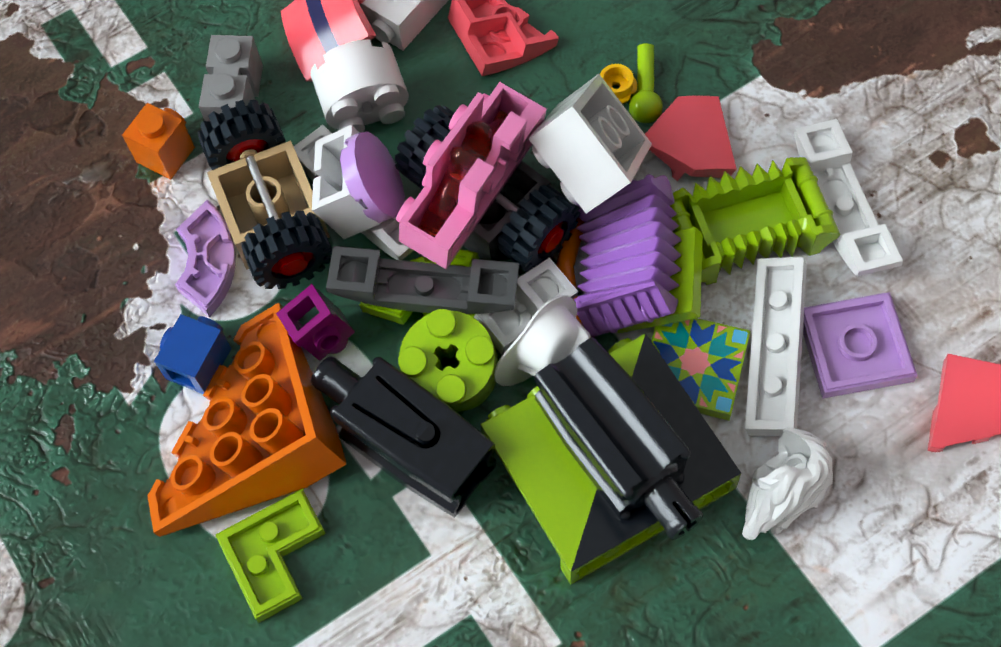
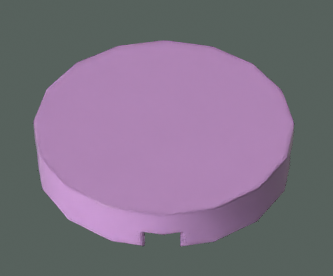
M360 132L348 137L344 142L347 147L341 150L340 163L343 178L350 195L355 201L363 200L364 204L368 207L363 212L368 218L378 223L396 218L404 204L405 194L401 176L395 167L396 163L378 137L369 132Z

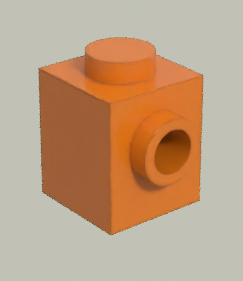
M149 103L145 104L122 134L136 163L170 180L195 148L185 126L186 121L179 113L170 108L162 110Z

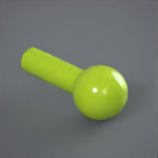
M644 43L637 46V93L633 95L629 102V112L636 121L651 123L661 116L663 103L660 96L654 92V45Z

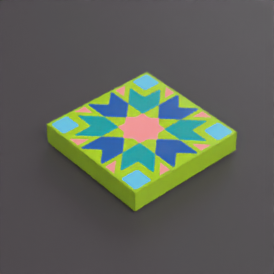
M698 318L655 326L651 342L699 412L703 415L730 421L750 331Z

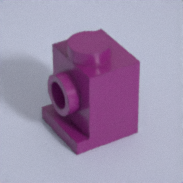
M313 284L309 285L276 313L294 343L299 347L302 346L319 361L328 354H337L344 350L348 343V338L355 333L341 310ZM316 306L319 313L305 325L298 321Z

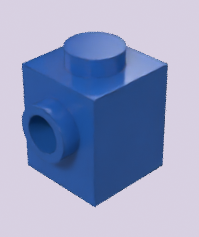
M180 314L175 325L168 328L160 342V351L154 363L166 380L204 394L218 366L223 365L232 348L222 332L223 328L215 321L203 316H199L195 320Z

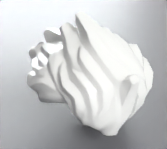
M787 427L783 430L784 433L778 439L779 454L757 468L753 474L746 505V522L742 535L747 540H754L759 533H766L769 529L772 534L781 533L783 529H787L806 510L812 507L817 509L819 502L824 498L827 487L833 482L832 458L827 450L828 442L810 432L793 427Z

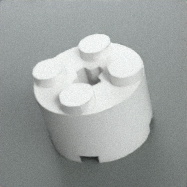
M370 39L351 41L339 45L324 54L325 63L318 70L316 64H314L311 69V78L329 126L341 130L353 125L359 132H363L365 130L364 125L380 120L383 124H392L405 116L403 107L406 105L409 95L393 50L388 43L382 42V48L372 46Z

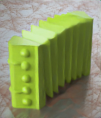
M805 157L786 158L782 170L772 160L768 173L757 163L752 176L740 166L735 179L724 171L720 183L712 176H709L706 190L695 183L693 195L684 187L673 192L674 204L670 205V207L677 212V215L671 219L679 225L675 231L696 227L703 233L702 282H705L706 285L717 283L721 267L730 275L733 263L742 269L745 257L752 265H754L758 253L764 258H769L774 251L782 258L786 249L790 256L793 257L797 246L807 255L811 256L820 253L822 249L840 236L839 229L833 218V211L829 209L817 183L818 178L814 176Z

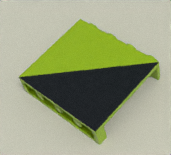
M645 333L634 340L625 338L615 343L608 353L635 382L640 383L645 395L691 452V456L687 459L684 469L685 479L683 482L678 483V485L693 504L702 509L735 490L741 476L740 470L647 334ZM537 386L528 393L527 399L512 407L504 405L492 411L488 415V419L481 424L482 434L495 444L496 453L560 556V568L571 585L664 531V528L646 505L633 509L628 520H621L567 450L536 402L535 394L540 390Z

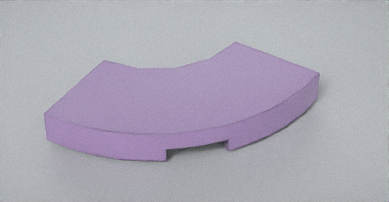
M206 200L176 229L186 244L188 259L185 271L175 286L184 297L210 317L220 306L229 291L235 272L236 254L234 241L224 218L210 201Z

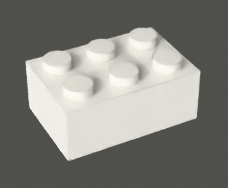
M600 74L561 101L529 138V141L533 144V154L538 162L545 168L553 170L561 181L560 186L566 198L572 204H579L586 214L632 182L652 145Z

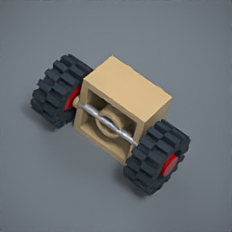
M243 100L235 101L236 107L229 108L228 104L221 106L222 113L218 114L213 111L208 115L210 121L203 120L200 125L202 130L198 131V137L209 167L212 169L207 172V175L246 270L250 269L256 284L260 287L264 285L265 289H272L275 285H277L278 289H285L287 283L291 282L294 287L301 284L299 280L303 278L309 281L315 277L314 271L321 273L326 268L324 264L331 262L332 248L328 241L329 234L325 222L312 211L313 191L291 140L286 142L272 108H269L268 104L262 102L259 105L257 100H250L247 106H245Z

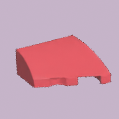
M505 0L451 1L448 20L481 76L495 74L528 62L556 47L559 40L554 31L550 30L544 35L528 23L530 15L519 7L511 6Z

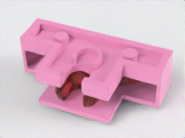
M501 82L498 83L490 96L478 92L468 107L464 104L460 105L449 123L450 132L443 142L438 139L435 140L424 157L423 165L426 166V174L422 181L424 188L416 199L409 197L398 212L396 221L399 222V242L447 269L533 145L529 138L545 120L547 109Z

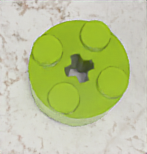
M437 309L418 320L406 333L398 357L401 372L445 402L456 412L470 410L479 406L488 398L496 385L494 372L498 358L492 339L485 327L470 315L458 311ZM455 355L459 365L455 369L447 366L443 370L441 360L444 357L452 358Z

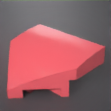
M678 96L645 133L652 143L649 151L671 168L672 177L676 181L684 173L694 177L712 176L713 178H722L724 171L731 176L737 170L719 96Z

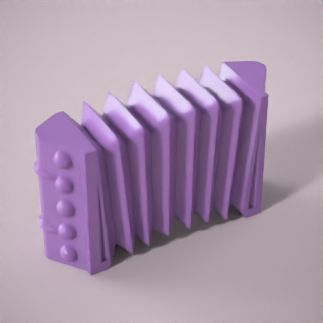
M648 174L639 181L632 180L630 184L587 214L579 204L577 205L580 208L578 210L580 212L579 218L585 222L577 227L583 233L579 238L586 243V245L581 247V250L589 255V257L580 261L587 268V270L580 272V275L588 281L577 286L585 294L578 296L574 301H576L577 315L591 337L609 332L616 333L619 329L646 321L651 323L656 318L673 314L676 311L678 299L668 291L679 287V284L672 280L670 276L681 271V268L674 263L676 259L681 257V254L673 248L681 239L672 232L679 225L671 219L677 215V212L670 207V205L674 204V197L670 182L665 175L655 178L653 175Z

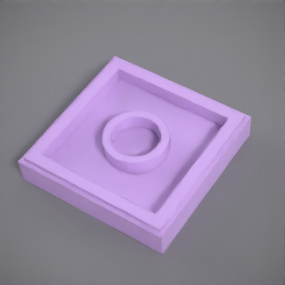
M890 292L804 308L803 336L822 399L915 381L918 375Z

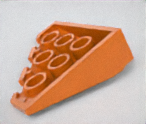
M279 302L240 326L233 339L240 345V349L228 368L223 365L218 366L203 394L206 399L210 400V404L205 410L202 419L198 424L188 421L171 453L179 459L169 479L165 483L156 479L148 493L153 533L161 537L307 488L347 464L337 428L321 392L311 383L313 373L301 347L294 343L276 314L283 308Z

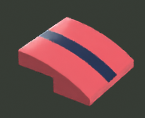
M294 0L281 11L282 22L289 45L306 81L313 82L311 69L316 64L318 70L325 63L323 55L329 50L351 41L372 40L377 36L360 6L365 0Z

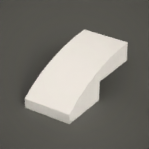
M549 257L518 278L514 310L475 314L474 318L485 327L494 347L500 354H503L525 330L537 310L547 301L559 295H568L573 299L579 291Z

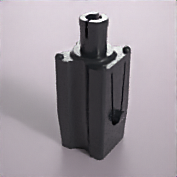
M594 337L578 345L565 359L558 363L549 364L536 373L535 383L540 389L535 394L536 402L567 450L621 520H628L633 509L646 505L671 540L682 537L685 534L684 528L689 532L702 520V511L693 504L678 485V483L683 482L685 479L684 469L687 459L691 456L689 448L645 395L640 383L635 382Z
M333 356L324 359L313 373L311 378L312 385L339 404V406H333L330 411L334 422L342 427L339 432V438L403 486L455 518L459 514L473 491L481 482L487 479L496 467V459L492 457L495 444L453 408L383 358H374L373 367L363 377H360Z

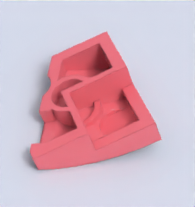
M947 354L943 361L938 404L932 414L927 450L931 452H941L946 446L972 441V444L989 441L992 436L1001 434V364Z

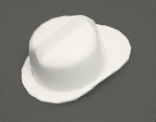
M559 295L547 301L537 310L525 330L498 361L494 372L495 381L501 386H513L521 383L529 377L535 376L537 372L549 364L558 363L565 359L578 345L591 338L590 333L576 319V301L568 295Z

